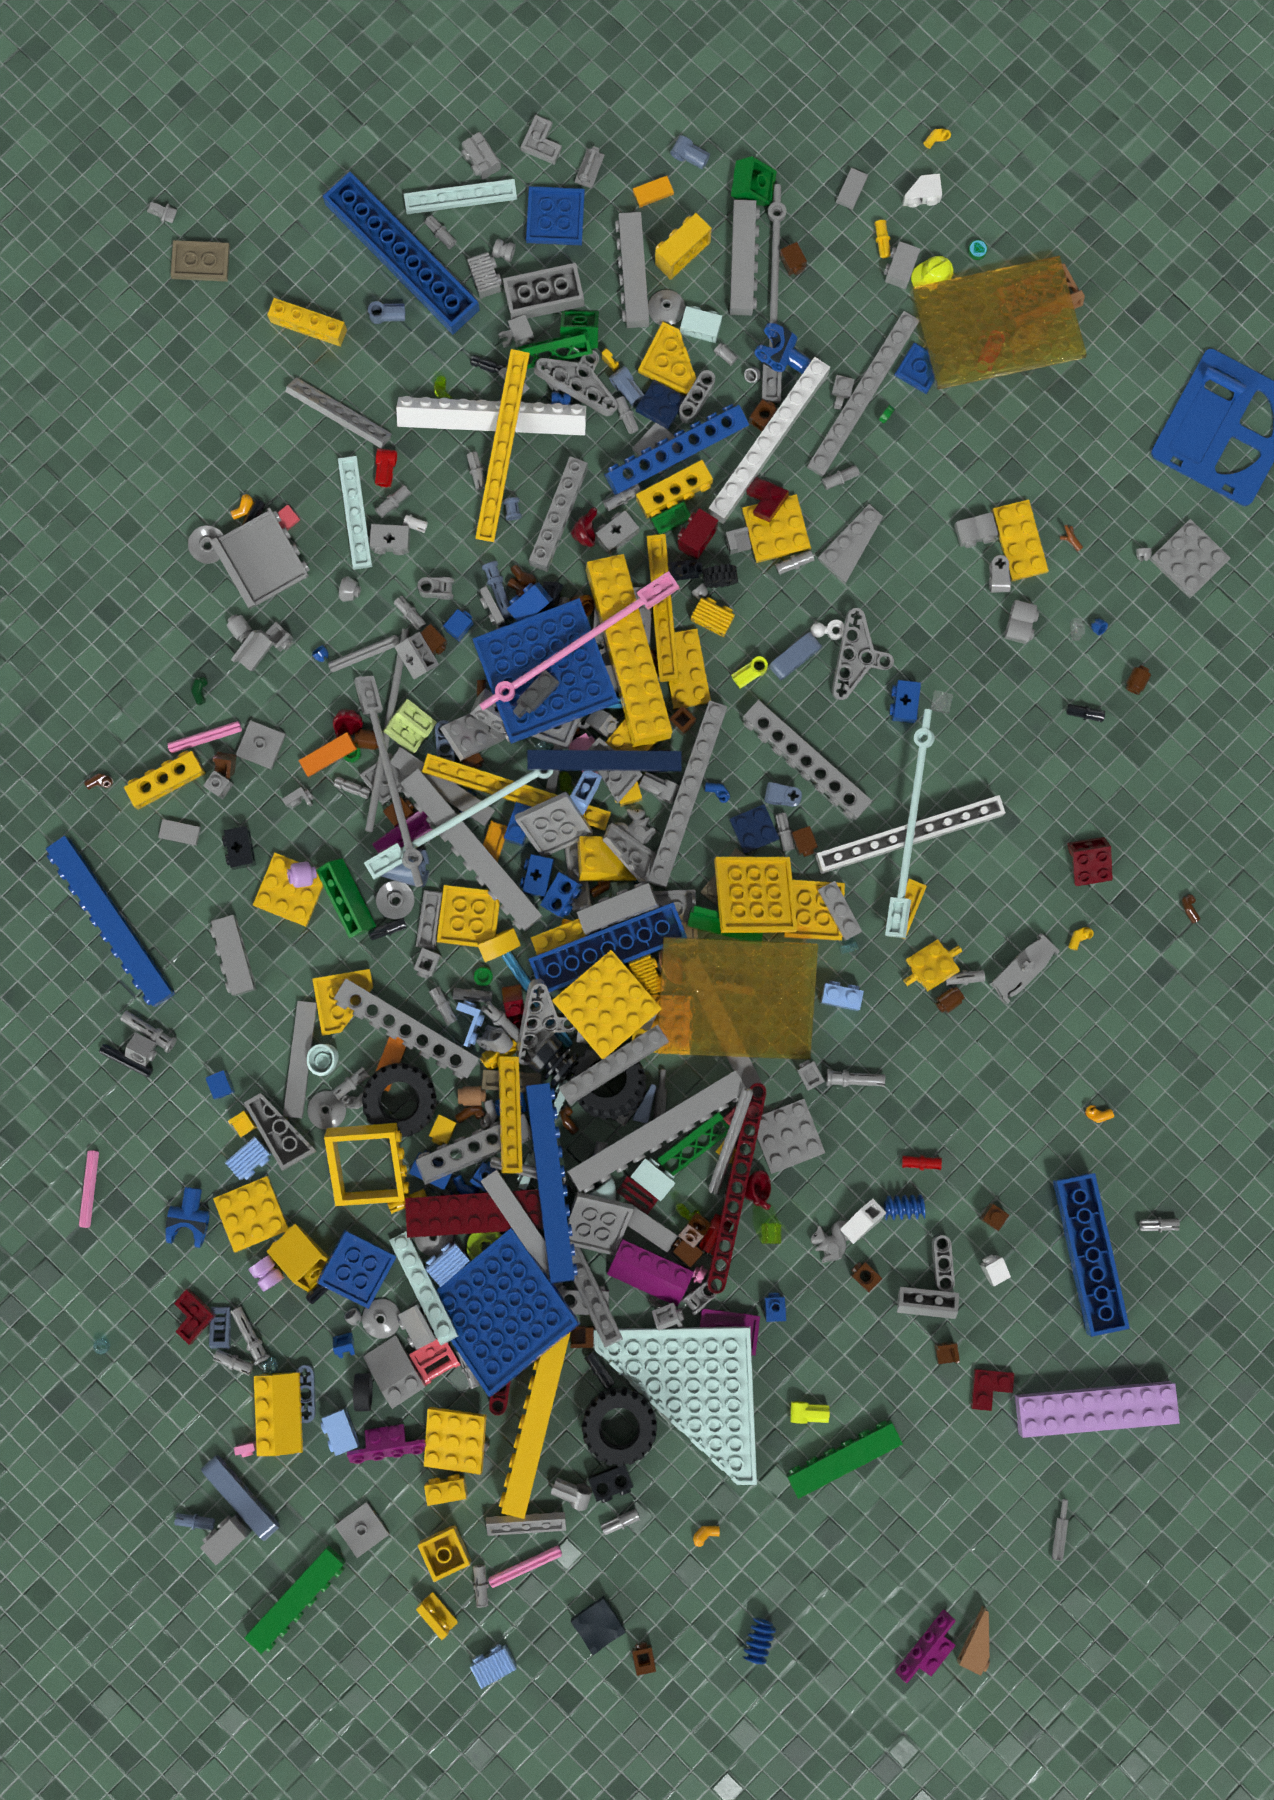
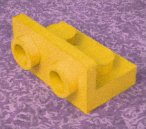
M434 1592L429 1594L416 1608V1611L441 1640L458 1623L457 1619Z

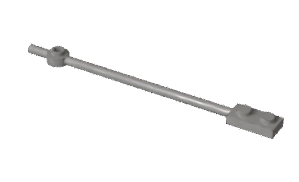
M781 184L774 185V203L769 206L767 213L768 218L773 222L770 323L777 324L780 222L786 217V207L781 203ZM774 212H779L780 215H779V216H775L773 213H774ZM769 339V347L773 348L772 342ZM763 364L762 399L766 402L780 403L782 372L774 371L765 364Z
M374 676L356 677L354 683L363 715L370 714L406 849L402 856V863L406 868L411 869L415 887H420L423 883L418 867L422 862V854L413 848L377 714L381 713L383 708Z

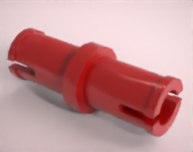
M903 1155L902 1168H919L921 1171H924V1169L941 1170L942 1158L924 1157V1155H920V1157Z

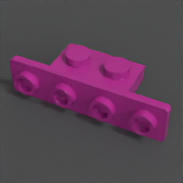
M416 811L406 819L411 842L432 830L426 820L428 816L424 811L421 813ZM399 824L372 844L378 853L385 851L398 843L400 848L404 847Z
M404 1424L365 1430L366 1449L348 1451L347 1457L350 1463L360 1464L366 1460L379 1461L385 1457L398 1458L410 1453L417 1455L425 1451L426 1442L424 1439L406 1442Z
M943 1609L896 1669L895 1673L905 1683L911 1680L919 1668L932 1677L956 1646L945 1636L956 1621L946 1610Z

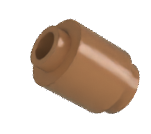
M465 1086L462 1089H458V1104H463V1106H481L482 1102H486V1090H482V1086Z

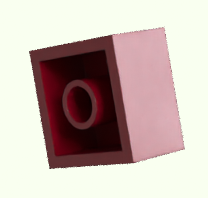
M700 508L696 513L693 512L688 519L687 528L683 527L678 534V550L698 560L716 533L719 520Z

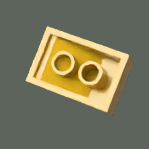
M579 837L577 844L579 881L637 880L602 840L603 837Z

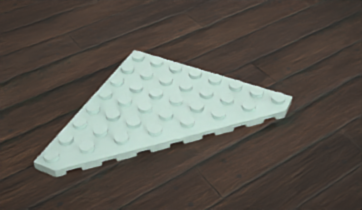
M751 1326L665 1328L660 1331L657 1328L619 1329L623 1340L608 1347H604L597 1330H594V1347L600 1356L602 1355L620 1375L622 1374L640 1394H643L697 1448L710 1457L716 1466L728 1474L737 1485H757Z

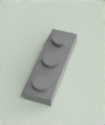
M836 881L818 889L844 941L861 933L862 930Z

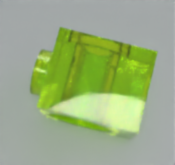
M760 1223V1243L781 1244V1224Z

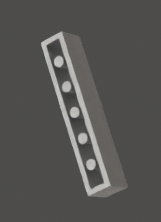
M734 200L730 315L752 316L753 309L757 308V298H754L753 294L754 291H757V280L754 279V273H758V261H755V255H758L759 244L755 243V237H759V226L756 225V219H759L760 208H756L755 200Z
M641 212L619 213V220L615 221L616 232H620V238H617V250H621V256H618V266L623 271V274H619L620 286H624V292H621V304H625V310H622V320L626 322L627 328L649 327Z

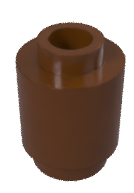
M1142 665L1134 667L1126 682V690L1140 695L1151 677L1149 669Z
M360 729L359 732H356L354 743H357L358 748L379 749L374 731Z
M955 986L937 997L935 1005L941 1013L945 1011L948 1014L962 1004V1000L965 997L958 987Z

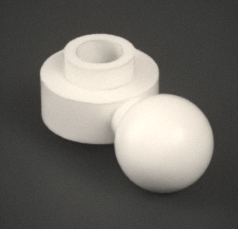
M833 620L828 626H824L822 623H814L810 631L816 638L827 634L829 638L839 640L842 638L844 623L840 620ZM838 628L839 633H833L832 629Z

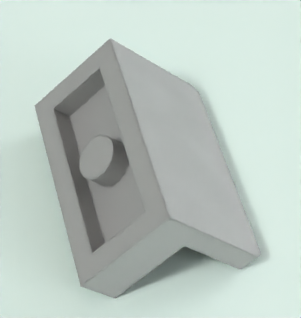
M253 630L231 660L233 662H240L249 671H254L275 641L262 630Z

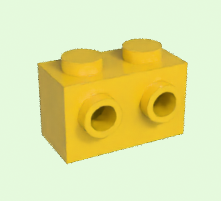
M459 1474L450 1475L448 1479L440 1480L439 1477L432 1478L424 1485L427 1506L464 1500L468 1496L465 1476H459Z

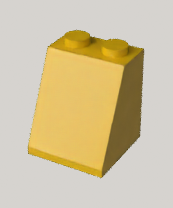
M296 1224L289 1227L285 1234L279 1240L273 1242L267 1250V1253L289 1279L308 1293L318 1285L316 1282L330 1258Z

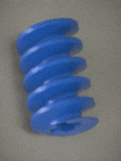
M895 1195L894 1200H892L891 1196H887L886 1201H884L885 1220L888 1219L889 1215H891L893 1220H895L896 1215H899L900 1219L903 1220L904 1214L907 1215L908 1220H911L912 1214L915 1215L916 1219H919V1215L922 1214L925 1219L923 1196L918 1195L916 1200L914 1195H910L909 1201L906 1195L902 1196L901 1201L898 1195Z
M753 1618L758 1624L751 1625L755 1633L748 1634L753 1640L746 1641L750 1649L743 1650L748 1654V1656H743V1658L755 1664H766L765 1656L769 1655L767 1649L771 1648L769 1641L774 1639L771 1633H775L776 1628L767 1620Z

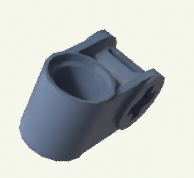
M769 782L767 783L764 802L773 805L795 807L800 804L802 793L796 787ZM792 793H795V796L798 797L795 798L794 801H791V798L788 797L791 796Z

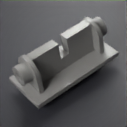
M598 147L587 148L575 183L592 189L605 156L599 153Z

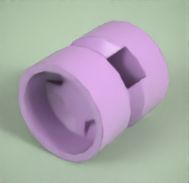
M270 1255L248 1269L254 1278L259 1279L258 1285L263 1292L285 1278L279 1269H274L275 1263Z

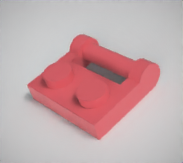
M437 1339L409 1354L426 1385L449 1369L457 1368L461 1365L450 1344L447 1342L441 1346ZM448 1355L449 1361L429 1373L426 1372V1367Z

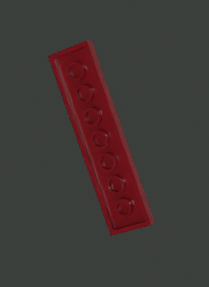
M539 1190L512 1191L536 1228L543 1229ZM489 1193L405 1198L407 1238L503 1232L512 1228Z

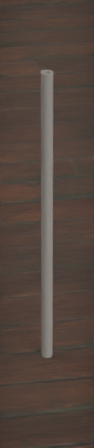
M402 629L400 643L409 637V630ZM397 654L384 728L395 713L404 664L399 654ZM383 732V737L388 751L390 737ZM380 752L365 828L367 832H373L384 773Z

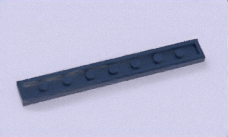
M527 750V770L681 771V751Z

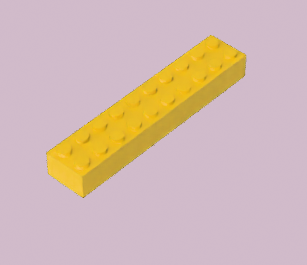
M624 554L587 562L586 573L601 624L636 601ZM638 608L602 632L633 747L670 739L672 735L671 724Z
M570 1333L535 1360L533 1370H537L536 1375L531 1376L528 1389L532 1390L531 1395L526 1396L523 1409H527L526 1415L522 1414L518 1427L522 1431L521 1434L517 1433L514 1448H517V1451L512 1453L509 1468H512V1472L507 1473L504 1484L507 1492L502 1493L499 1507H502V1514L525 1519Z

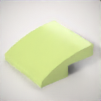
M406 699L386 725L383 732L413 755L423 740L428 737L437 722L410 700Z

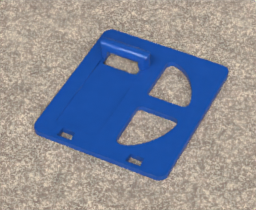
M1214 349L1206 350L1151 450L1152 457L1242 506L1250 505L1274 463V381ZM1211 380L1234 392L1232 400L1228 401L1205 389V383ZM1257 391H1261L1271 405L1273 430L1270 438H1265L1240 424V419ZM1232 437L1260 452V458L1240 472L1219 474L1215 471V466ZM1172 457L1182 461L1181 466L1171 462ZM1224 484L1234 489L1232 494L1222 489Z

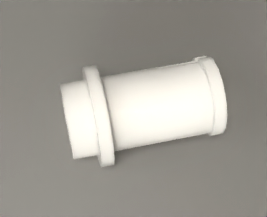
M411 514L410 516L406 515L403 526H409V528L425 533L428 524L427 521L414 518Z

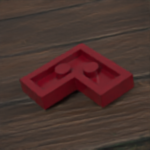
M755 477L747 489V495L760 500L753 511L754 516L770 523L789 496V491Z
M186 1289L174 1303L187 1316L175 1332L188 1345H191L216 1314L190 1289Z
M974 1369L971 1409L992 1411L993 1391L1013 1393L1014 1373Z

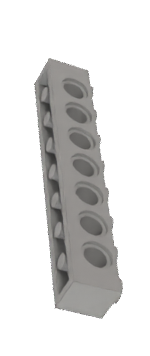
M758 700L743 716V725L748 730H754L758 733L757 737L765 744L768 742L776 755L785 757L787 759L786 763L793 769L796 767L801 772L800 775L803 779L812 781L815 784L814 788L819 793H825L830 797L828 800L835 807L839 805L844 810L843 814L850 820L853 818L856 821L872 803L868 796L762 702ZM766 720L768 727L761 728L758 725V721ZM779 732L783 738L776 741L773 739L772 734ZM788 745H794L797 751L795 753H789L786 747ZM803 757L810 759L811 764L809 766L802 765L801 759ZM822 770L825 773V777L822 779L817 778L815 771ZM833 782L837 783L839 785V790L832 791L829 787V784ZM844 796H852L853 803H845Z
M345 979L334 997L337 1000L336 1005L345 1010L349 1007L354 1010L353 1015L361 1020L364 1017L369 1019V1024L378 1030L380 1027L387 1030L386 1035L395 1040L397 1037L404 1040L403 1045L410 1049L416 1047L421 1050L419 1052L421 1056L428 1060L430 1057L436 1059V1065L443 1069L451 1068L454 1070L452 1074L460 1079H463V1077L468 1078L479 1060L475 1055L348 979ZM353 995L361 997V1003L358 1006L351 1004V997ZM370 1005L378 1007V1013L375 1016H370L367 1012V1008ZM389 1014L395 1018V1022L391 1026H387L384 1023V1017ZM405 1024L411 1027V1033L408 1036H404L400 1032L401 1027ZM421 1034L428 1037V1043L425 1046L417 1043V1037ZM438 1044L443 1045L445 1048V1052L441 1056L435 1055L433 1051L434 1047ZM454 1054L461 1057V1063L457 1066L452 1065L450 1062V1057Z

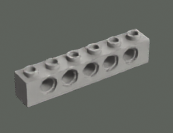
M569 457L530 556V566L548 572L588 471L587 462Z
M524 1114L521 1115L522 1143L532 1139L531 1128ZM500 1121L490 1125V1128L487 1130L479 1129L473 1132V1136L465 1138V1136L460 1137L454 1141V1144L449 1146L447 1144L441 1145L436 1148L437 1151L420 1154L418 1159H416V1165L424 1184L426 1185L501 1153ZM489 1136H494L497 1139V1142L494 1144H490L487 1142L486 1138ZM473 1143L477 1144L479 1150L471 1151L468 1146ZM453 1151H458L461 1157L454 1159L450 1154ZM435 1159H441L443 1165L436 1167L432 1162Z

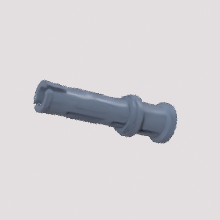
M493 561L483 565L482 570H485L488 579L487 584L492 587L500 613L505 620L513 616L507 610L510 604L502 584L504 578L500 576L497 567L498 562Z

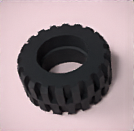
M620 1045V1046H619L617 1049H615L612 1053H614L615 1051H617V1050H619L620 1048H622V1045ZM586 1049L584 1051L585 1055L583 1057L579 1056L576 1059L577 1065L572 1067L573 1076L570 1077V1080L602 1060L594 1049L590 1051ZM640 1061L624 1071L627 1081L619 1094L603 1098L597 1096L592 1091L577 1101L582 1109L589 1112L591 1116L595 1118L600 1117L602 1120H608V1118L617 1120L619 1119L618 1116L623 1115L625 1117L629 1115L628 1112L631 1109L634 1111L638 1107L637 1103L642 1102L644 1098L643 1092H646L647 1087L645 1084L646 1074Z
M393 1063L380 1068L369 1078L363 1090V1112L370 1125L397 1123L398 1131L402 1133V1137H409L423 1130L431 1121L436 1108V1091L428 1075L418 1067L407 1063ZM394 1082H404L414 1088L417 1093L418 1104L410 1116L400 1119L393 1118L383 1110L381 1096L388 1085Z
M614 1387L608 1391L604 1390L591 1400V1403L585 1410L582 1422L583 1439L590 1453H593L599 1461L606 1462L607 1465L612 1466V1464H615L619 1467L624 1464H634L638 1459L641 1460L645 1457V1454L651 1450L653 1442H655L657 1420L654 1409L647 1399L635 1390H628L625 1387L618 1389ZM615 1408H624L631 1411L638 1422V1431L635 1438L624 1445L610 1443L605 1439L601 1431L603 1417L607 1412Z

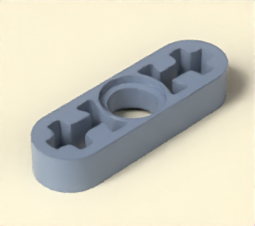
M305 1364L300 1366L296 1372L301 1373L306 1368L307 1372L311 1374L307 1376V1383L311 1382V1385L304 1384L300 1386L301 1390L308 1388L311 1391L309 1399L301 1397L302 1403L312 1402V1405H308V1412H312V1415L308 1419H306L305 1415H302V1422L309 1423L316 1416L315 1371L311 1365ZM300 1375L301 1383H304L303 1375ZM305 1405L301 1406V1413L305 1411Z

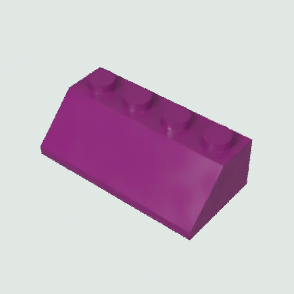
M622 1239L607 1275L668 1303H674L678 1307L694 1271Z

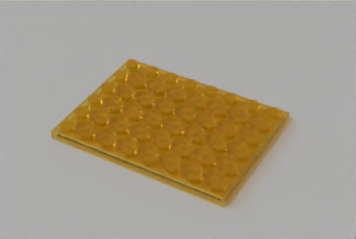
M1060 256L913 287V295L937 389L1086 358V349Z
M663 937L659 1006L662 1010L659 1012L658 1025L669 1043L656 1050L657 1054L810 1059L818 944Z

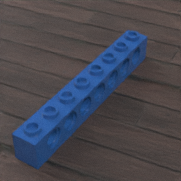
M731 404L723 408V413L717 415L715 412L707 416L708 421L702 424L698 421L690 425L691 430L685 432L683 429L673 434L675 438L669 441L667 438L657 443L658 447L652 449L650 446L640 451L641 456L635 458L633 455L624 460L625 464L619 466L617 463L609 467V472L604 475L614 495L749 426L740 405L734 407ZM722 418L728 420L729 425L727 428L722 425ZM706 426L712 428L711 436L705 433ZM690 434L696 437L694 445L689 442ZM674 443L680 446L679 453L673 451L672 445ZM658 451L664 456L662 462L656 459ZM641 460L647 463L646 470L640 468L639 463ZM624 469H628L631 472L629 479L623 476Z

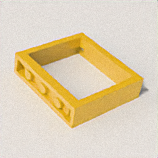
M397 1123L327 1128L324 1140L335 1206L405 1201L406 1194H409V1182L405 1180L407 1166L403 1165L404 1148L400 1147L402 1133L398 1131ZM389 1138L397 1189L345 1192L337 1142Z

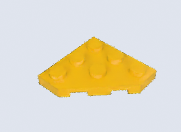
M662 322L638 369V373L687 396L696 381L695 372L690 363L680 330Z
M370 969L312 979L322 1036L341 1033L354 1016L352 1014L354 1010L349 1007L345 1010L336 1005L337 1000L334 997L345 979L371 992L373 983ZM359 995L351 997L352 1005L358 1006L361 1003Z

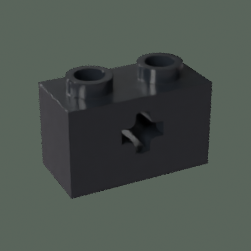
M243 826L224 830L225 836H222V841L228 851V854L225 855L227 866H230L233 870L256 866L250 828ZM237 844L242 846V848L239 849V853L234 850L235 848H237Z

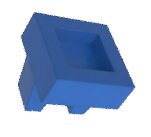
M352 1332L333 1337V1350L339 1359L343 1358L344 1352L349 1351L350 1355H355Z

